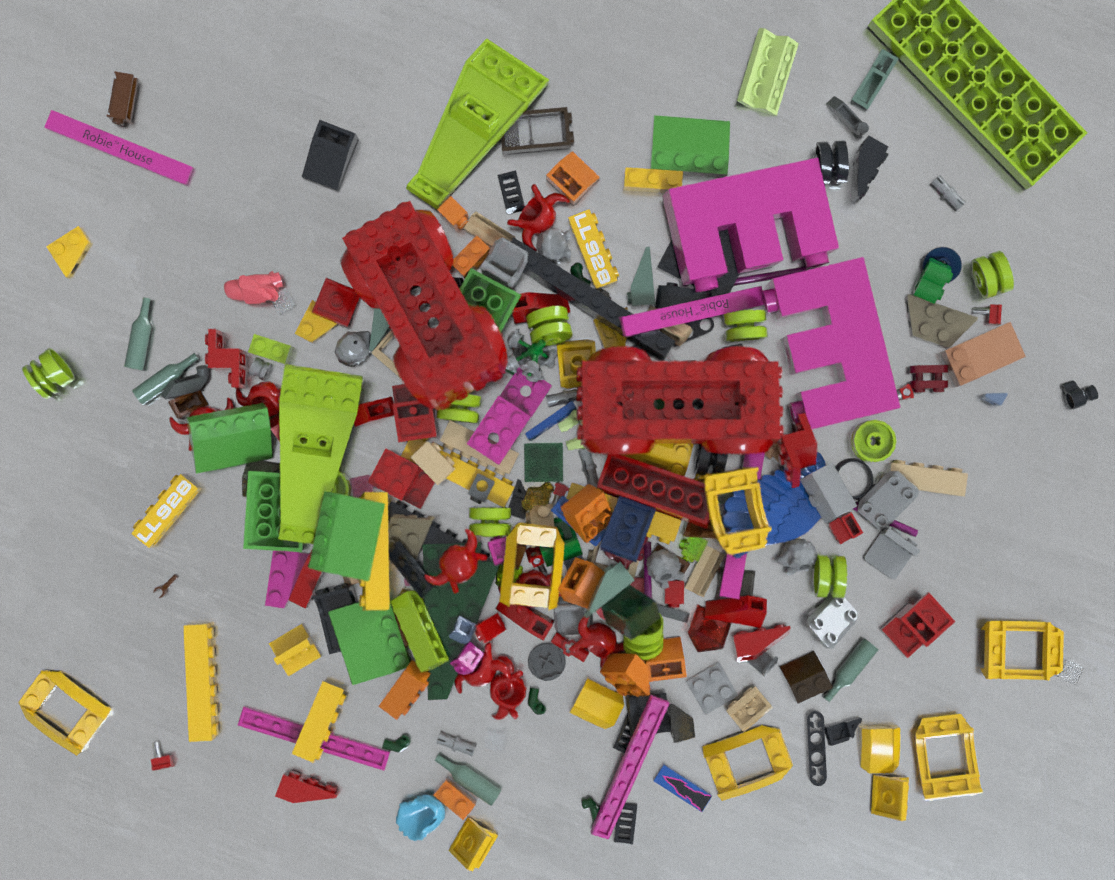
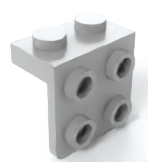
M885 527L865 554L864 559L889 578L896 579L910 558L917 556L921 550L916 547L918 544L910 538L907 540L900 536L902 533L896 528L892 527L890 529Z

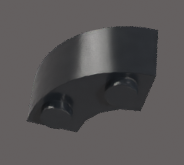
M667 282V285H658L655 308L659 309L712 297V293L705 291L696 292L695 286L693 289L678 287L677 283Z

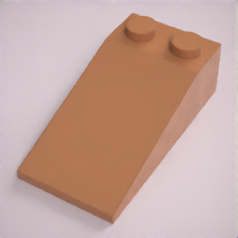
M1011 322L940 352L945 365H948V372L955 387L962 386L1026 357Z

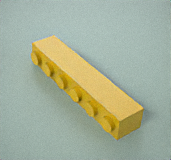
M427 438L408 441L401 456L416 463L411 456L426 443ZM437 444L442 449L440 453L443 457L449 456L455 463L453 465L455 470L446 479L470 490L479 473L495 481L487 499L505 508L515 488L512 486V481L504 477L500 480L494 477L496 473L486 468L482 471L477 468L478 464L468 460L466 463L460 460L461 455L453 451L448 454L443 451V446ZM481 480L477 483L476 487L479 491L484 492L487 490L488 484L486 481Z
M572 482L566 499L570 500L584 486ZM605 494L613 514L618 498ZM655 511L647 537L651 538L652 535L659 537L658 541L670 544V541H675L682 520Z
M364 492L359 498L384 503L385 507L369 581L359 579V586L362 587L359 605L362 606V611L389 610L388 492Z
M210 623L186 624L183 626L189 742L212 741L218 735V724H215V716H217L218 709L217 704H214L217 689L216 685H213L216 669L215 666H212L215 649L214 646L211 647L214 629L210 626Z

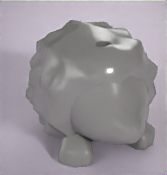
M554 228L540 233L536 243L538 253L553 261L563 259L564 256L570 258L571 250L568 249L567 241L571 238L570 230L563 232L558 228Z
M347 331L338 340L334 351L338 361L346 366L360 364L371 352L369 350L370 332Z
M797 538L783 545L782 553L776 560L777 563L788 567L786 569L787 575H792L797 571L812 570L817 561V551L811 541L807 542L805 539Z
M664 549L654 551L648 557V575L655 582L660 583L661 589L669 588L668 581L682 580L684 578V573L679 571L681 567L679 558L670 551Z

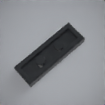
M400 541L396 542L389 549V560L421 598L425 597L436 585L429 583L425 579L426 572Z

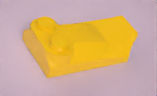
M655 444L650 453L621 455L685 476L693 444Z

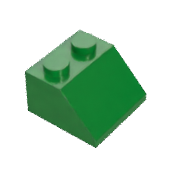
M559 517L554 518V526L557 527L564 542L563 561L582 555L583 552L575 530ZM539 546L546 566H552L554 547Z

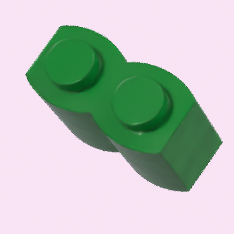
M929 258L914 287L913 295L933 304L937 300H941L945 291L942 288L945 283L949 284L953 276L951 266Z

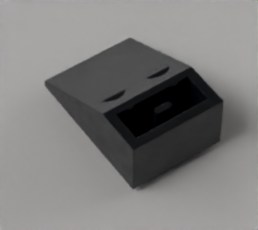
M319 120L311 141L302 178L338 191L358 139L356 133Z
M869 135L861 143L852 159V203L857 199L861 200L866 195L869 189L867 184H870L879 172L876 168L880 167L888 156L886 151L889 146Z

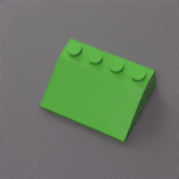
M654 115L650 169L683 171V175L727 177L730 121Z
M472 268L460 287V291L468 306H483L492 316L500 333L521 297V294Z
M264 403L186 417L196 474L272 459L268 409Z
M248 471L243 549L302 552L303 543L279 540L281 526L280 472Z
M324 491L309 568L369 581L385 504Z
M357 601L328 612L352 685L395 673L407 668L410 664L390 601L389 610L362 611V606Z

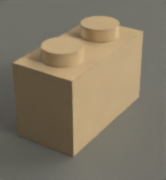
M427 441L411 458L437 485H440L455 470L453 467L455 463L449 456L443 457L440 453L442 449L435 442L430 443Z

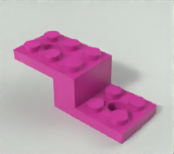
M520 367L517 369V373H514L501 395H498L467 442V445L500 465L552 387L545 380H538L537 382L528 381L526 376L522 375L523 371ZM523 386H529L532 390L531 394L527 397L522 396L520 393ZM491 433H497L499 436V441L496 444H491L488 441V436Z

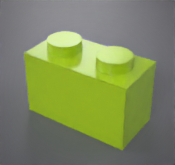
M254 334L248 352L282 364H289L294 347Z

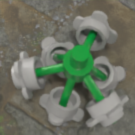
M517 328L515 332L512 331L508 335L507 342L510 345L509 348H513V354L509 355L507 353V368L510 371L513 369L517 373V369L520 367L523 371L522 375L526 376V379L531 382L544 380V376L541 375L542 369L539 365L552 367L555 364L554 359L557 355V350H550L544 347L546 342L543 339L532 345L524 342V335L519 333L520 329Z

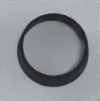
M856 458L844 459L835 466L838 472L842 466L849 462L862 463L870 472L871 484L869 489L860 496H852L853 500L860 499L872 488L873 473L870 467L862 460Z

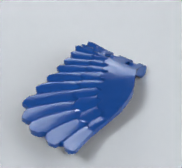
M817 452L816 465L801 468L800 479L826 466L821 453ZM783 468V471H774V476L763 475L761 480H758L765 516L772 530L767 535L766 540L768 541L765 546L796 539L807 533L821 518L816 507L812 506L809 500L810 496L801 480L800 486L795 488L791 487L790 481H786L784 476L785 468ZM744 490L733 491V497L727 499L723 505L727 512L723 516L722 524L730 529L728 533L754 529L747 508ZM750 551L736 553L733 556L738 559Z

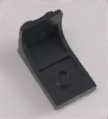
M347 583L336 585L334 590L329 591L328 587L314 591L315 595L311 596L319 611L329 655L341 652L328 612L357 602L353 585L348 586Z

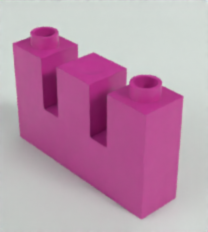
M818 158L668 189L662 196L683 286L694 284L696 292L718 288L717 278L727 273L718 231L728 229L738 274L772 267L784 260L774 219L778 218L783 219L792 262L805 259L807 268L822 266L829 263L828 254L839 249Z
M864 257L773 278L768 283L770 289L762 291V299L767 313L775 311L777 320L822 309L826 325L786 335L782 338L790 374L794 375L835 365L840 382L796 393L797 401L789 403L794 425L797 423L798 414L806 413L811 428L815 429L901 408Z

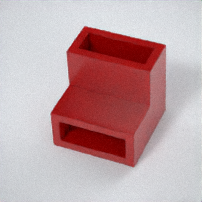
M846 512L827 523L838 544L863 534L852 512Z

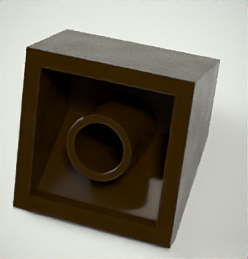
M814 650L779 666L797 704L833 688Z

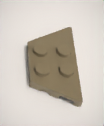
M910 294L906 295L912 337L950 348L978 319V317L937 303L933 304Z
M394 514L388 525V548L390 549L396 542L400 541L412 557L417 560L434 517L417 518V515L404 516L402 514Z

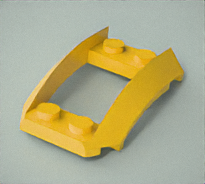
M742 467V469L706 474L704 476L707 505L717 540L729 555L765 548L768 541L766 540L769 531H772L763 508L760 483L757 480L758 467ZM744 490L747 508L754 529L726 534L720 517L717 494Z
M517 523L512 532L506 536L499 602L507 606L516 604L548 608V611L557 608L558 588L561 584L564 542L557 527ZM517 544L554 547L550 587L513 583Z
M987 621L981 628V630H985L984 668L980 669L986 679L1050 680L1053 675H1058L1063 671L1064 632L1053 626L1051 622ZM1006 631L1043 632L1042 669L1005 668Z
M41 670L18 701L25 718L32 725L76 756L82 752L83 747L111 710L109 706H105L98 699L77 686L62 671ZM55 685L86 708V711L67 736L54 729L35 713Z
M961 714L922 718L915 740L925 800L933 801L934 799L966 795L973 796L983 793L975 753L974 729ZM961 735L966 775L931 779L926 739Z
M759 725L738 735L702 746L703 756L706 758L718 791L717 796L722 801L780 781L793 766L781 730L775 727ZM762 738L774 772L737 785L725 752Z

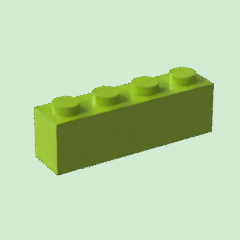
M407 591L390 601L420 672L433 670L449 661L424 601L416 591Z

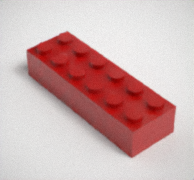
M608 454L596 486L597 489L616 498L622 496L655 508L657 512L706 529L708 528L710 515L705 483L620 454Z

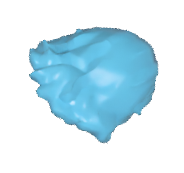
M433 795L417 796L414 800L399 804L400 808L396 816V824L399 826V831H403V835L408 836L410 840H423L427 834L435 830L444 820L445 805Z

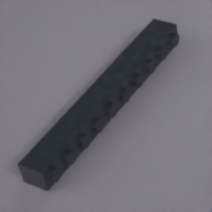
M512 238L510 242L528 253L527 264L523 270L525 274L623 336L620 317L633 315L631 312L516 238ZM657 329L625 336V338L661 361L665 360L675 343V340Z

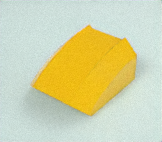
M584 339L557 344L561 387L570 389L580 386V382H576V371L581 366L582 361H587L596 352L595 341Z
M586 677L583 687L569 712L596 726L607 729L615 725L624 707V699L618 692Z
M897 725L890 727L859 726L860 767L869 774L893 773L899 766L900 727Z

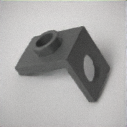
M478 473L468 492V495L471 496L470 500L478 504L481 501L485 503L495 481ZM481 480L486 481L488 484V488L484 492L479 491L476 487L477 483Z
M765 652L757 659L747 662L765 677L777 664L778 657L776 656L773 659Z

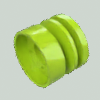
M48 348L39 355L40 363L32 360L30 365L22 367V371L31 387L45 399H50L52 393L56 394L59 392L56 383L61 387H66L75 380L69 366L51 348Z
M637 608L625 615L623 618V648L627 654H637L642 660L655 658L663 650V618L660 613L652 609V619H645L644 608Z

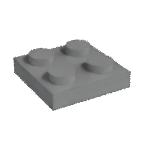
M719 662L686 680L705 715L738 696Z

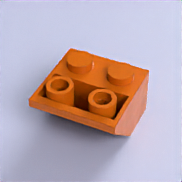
M573 151L560 160L546 175V179L561 194L565 195L573 205L600 178Z
M590 484L586 485L561 506L566 521L585 543H588L607 527L612 517V512L604 492Z
M575 557L558 588L563 601L587 608L598 582L605 572L594 563Z
M681 637L664 638L661 653L655 658L645 660V664L648 666L649 682L687 677Z
M611 653L608 656L600 673L608 683L617 689L616 691L620 695L649 696L648 666L637 654Z

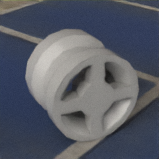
M256 357L250 367L249 374L252 376L256 375L263 381L269 373L271 363H264L260 358Z

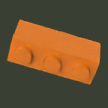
M412 660L378 707L396 720L401 714L405 716L411 708L409 703L414 704L419 698L420 694L417 692L419 690L423 692L429 684L427 679L431 673L428 671L420 672L416 662Z

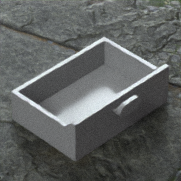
M833 463L800 479L810 496L809 500L812 506L816 507L825 524L857 507Z

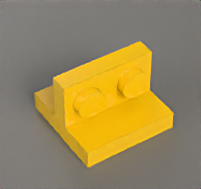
M303 623L269 643L276 655L274 661L277 665H282L288 676L322 657Z
M873 775L871 814L905 821L908 809L909 777Z
M467 818L448 851L467 870L473 872L474 868H480L498 835L494 831L481 827L473 819Z

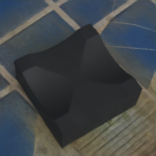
M666 693L652 694V696L667 700ZM650 695L626 698L631 737ZM668 708L657 733L671 732Z

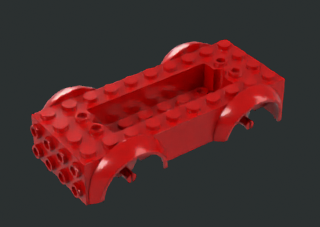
M410 200L402 202L390 212H383L379 218L365 222L361 228L351 230L346 236L342 237L347 247L340 259L342 270L360 298L371 308L381 309L400 344L393 355L395 368L407 389L420 403L437 411L440 409L445 410L451 406L452 402L463 400L468 396V393L474 390L479 391L488 382H494L503 377V374L506 373L508 356L501 333L492 316L483 306H468L450 273L454 261L449 242L440 223L431 211L415 210ZM413 286L421 288L419 295H411L410 290ZM424 303L430 304V308L426 312L420 311V306ZM431 318H437L439 324L435 328H430L428 321Z
M628 346L603 348L594 352L587 361H582L581 366L576 371V382H580L576 392V399L580 401V406L577 409V421H580V425L577 428V440H581V445L588 452L601 454L650 453L655 444H702L706 452L723 454L766 453L784 435V427L780 425V417H783V406L780 405L783 388L779 386V379L782 378V367H779V361H769L762 351L744 346L718 349L708 354L703 361H652L649 355L639 348ZM656 399L664 401L665 406L663 409L658 410L654 407L653 403ZM701 399L704 404L703 408L700 410L695 409L692 405L693 400ZM681 400L684 404L683 408L680 410L675 409L673 401Z

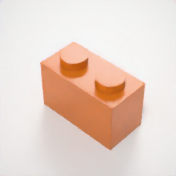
M452 196L437 209L439 215L455 231L458 229L462 230L468 223L469 216L467 211Z
M476 235L453 259L452 267L466 278L471 268L476 271L482 265L491 248Z
M446 777L433 795L462 820L466 818L477 802L448 777Z

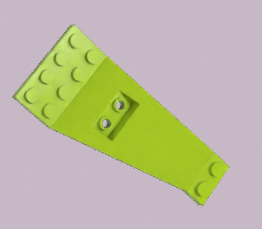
M486 38L466 60L418 173L407 184L406 189L435 209H438L548 85L549 79Z
M288 364L284 365L279 401L281 496L279 540L314 544L324 491L332 492L357 415L363 376Z

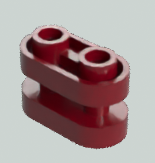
M948 365L909 366V374H915V381H910L914 393H925V389H933V392H945V389L948 388V380H942V373H948ZM923 374H934L935 380L923 381Z

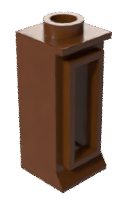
M114 71L116 79L114 78L108 110L110 115H107V117L114 124L124 125V123H130L138 78H135L133 74Z

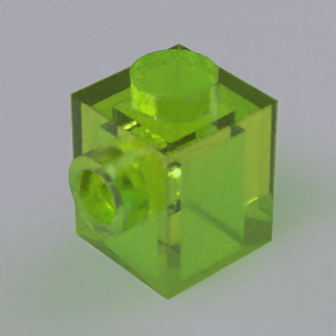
M698 537L683 538L679 545L680 553L684 555L683 559L691 563L694 560L699 562L708 540Z

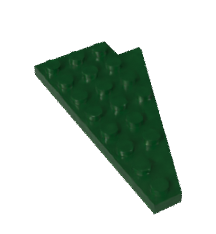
M477 542L475 553L482 554L481 542ZM466 543L423 544V570L429 576H437L442 572L439 562L444 551L449 546H464ZM478 560V566L474 575L466 582L457 583L458 593H453L450 582H447L444 585H436L424 597L427 611L449 661L428 671L431 673L427 679L429 682L427 685L428 700L448 699L458 673L450 662L457 658L465 646L451 639L449 634L459 615L477 624L499 565L495 566L493 561L482 562Z

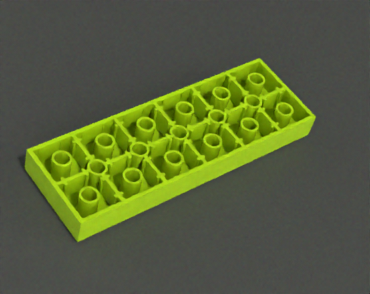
M892 0L868 25L1026 190L1042 178L1088 133L960 0Z

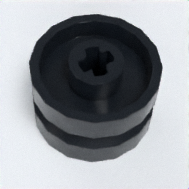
M827 141L817 142L815 158L819 159L824 184H829L832 178L836 184L846 183L849 173L846 141H834L832 147Z
M698 444L695 458V474L706 475L710 465V474L725 472L728 454L706 452L702 444Z

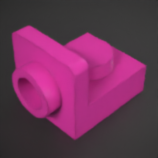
M497 536L488 542V549L495 566L504 563L506 537L501 538V536Z
M468 642L457 658L453 659L450 664L456 672L466 675L473 672L484 653L474 644Z

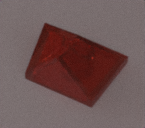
M697 605L685 631L688 633L697 652L721 650L724 648L731 623L705 618V607Z

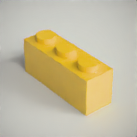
M625 167L623 190L666 193L668 189L682 186L683 171Z

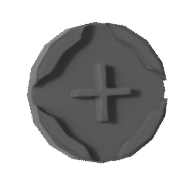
M540 643L529 654L528 668L532 675L540 680H554L565 669V654H563L561 648L553 643Z

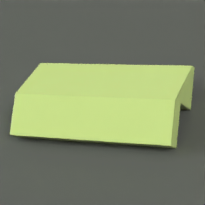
M759 28L737 101L748 108L777 116L799 43L788 36H776L765 28Z

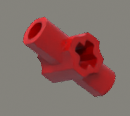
M556 632L551 643L561 648L566 656L572 655L584 662L590 652L584 648H579L575 652L566 651L567 647L565 645H570L571 642L576 643L577 640L574 638L568 639Z

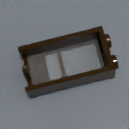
M567 107L524 111L501 137L502 155L571 149V143H574L573 131H569V124H572V113H568Z

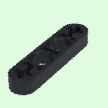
M811 710L806 715L808 778L813 785L822 786L827 780L824 716L817 710ZM813 714L820 718V720L816 721V727H821V730H810V727L814 728L813 721H810V718H813ZM818 733L821 735L819 743L811 742L812 734ZM816 752L822 755V759L818 763H814L811 759L812 755ZM812 766L823 767L818 768L819 774L822 775L818 782L813 778L816 775V769L812 768Z

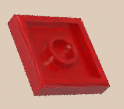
M326 278L313 307L312 314L347 328L360 296L353 288Z

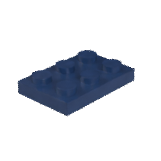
M619 496L600 545V550L636 563L656 509Z

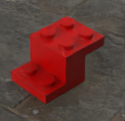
M208 329V334H205V345H208V353H205V364L213 370H231L228 373V383L231 384V387L246 389V351L239 348H223V332L217 329Z
M405 384L392 386L394 397L393 411L398 442L437 437L435 409L420 403L407 389Z
M806 413L798 414V420L795 423L797 432L783 435L781 437V444L778 445L780 451L778 460L781 466L784 465L785 479L787 482L790 481L792 488L800 486L801 468L816 465L818 444Z
M385 448L367 482L419 509H422L435 484L418 464Z
M927 592L914 605L908 603L881 630L906 658H909L921 646L927 648L955 620Z

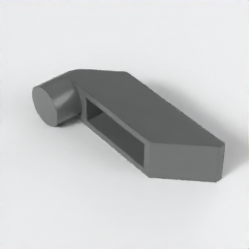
M834 96L826 103L850 131L857 135H865L868 132V124L862 122L845 102Z
M197 366V374L170 381L161 396L166 400L201 390L209 376L208 366Z

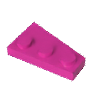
M273 550L265 606L286 607L309 553Z

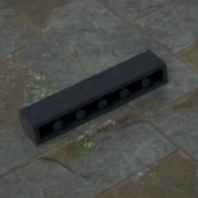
M397 500V502L391 501L388 506V525L394 514H402L404 516L417 515V518H423L424 514L415 509L413 512L408 510V505L400 500ZM433 520L424 544L466 543L467 540H459L456 538L457 534L449 529L446 531L439 528L441 524ZM481 548V553L487 555V560L485 561H491L490 553Z

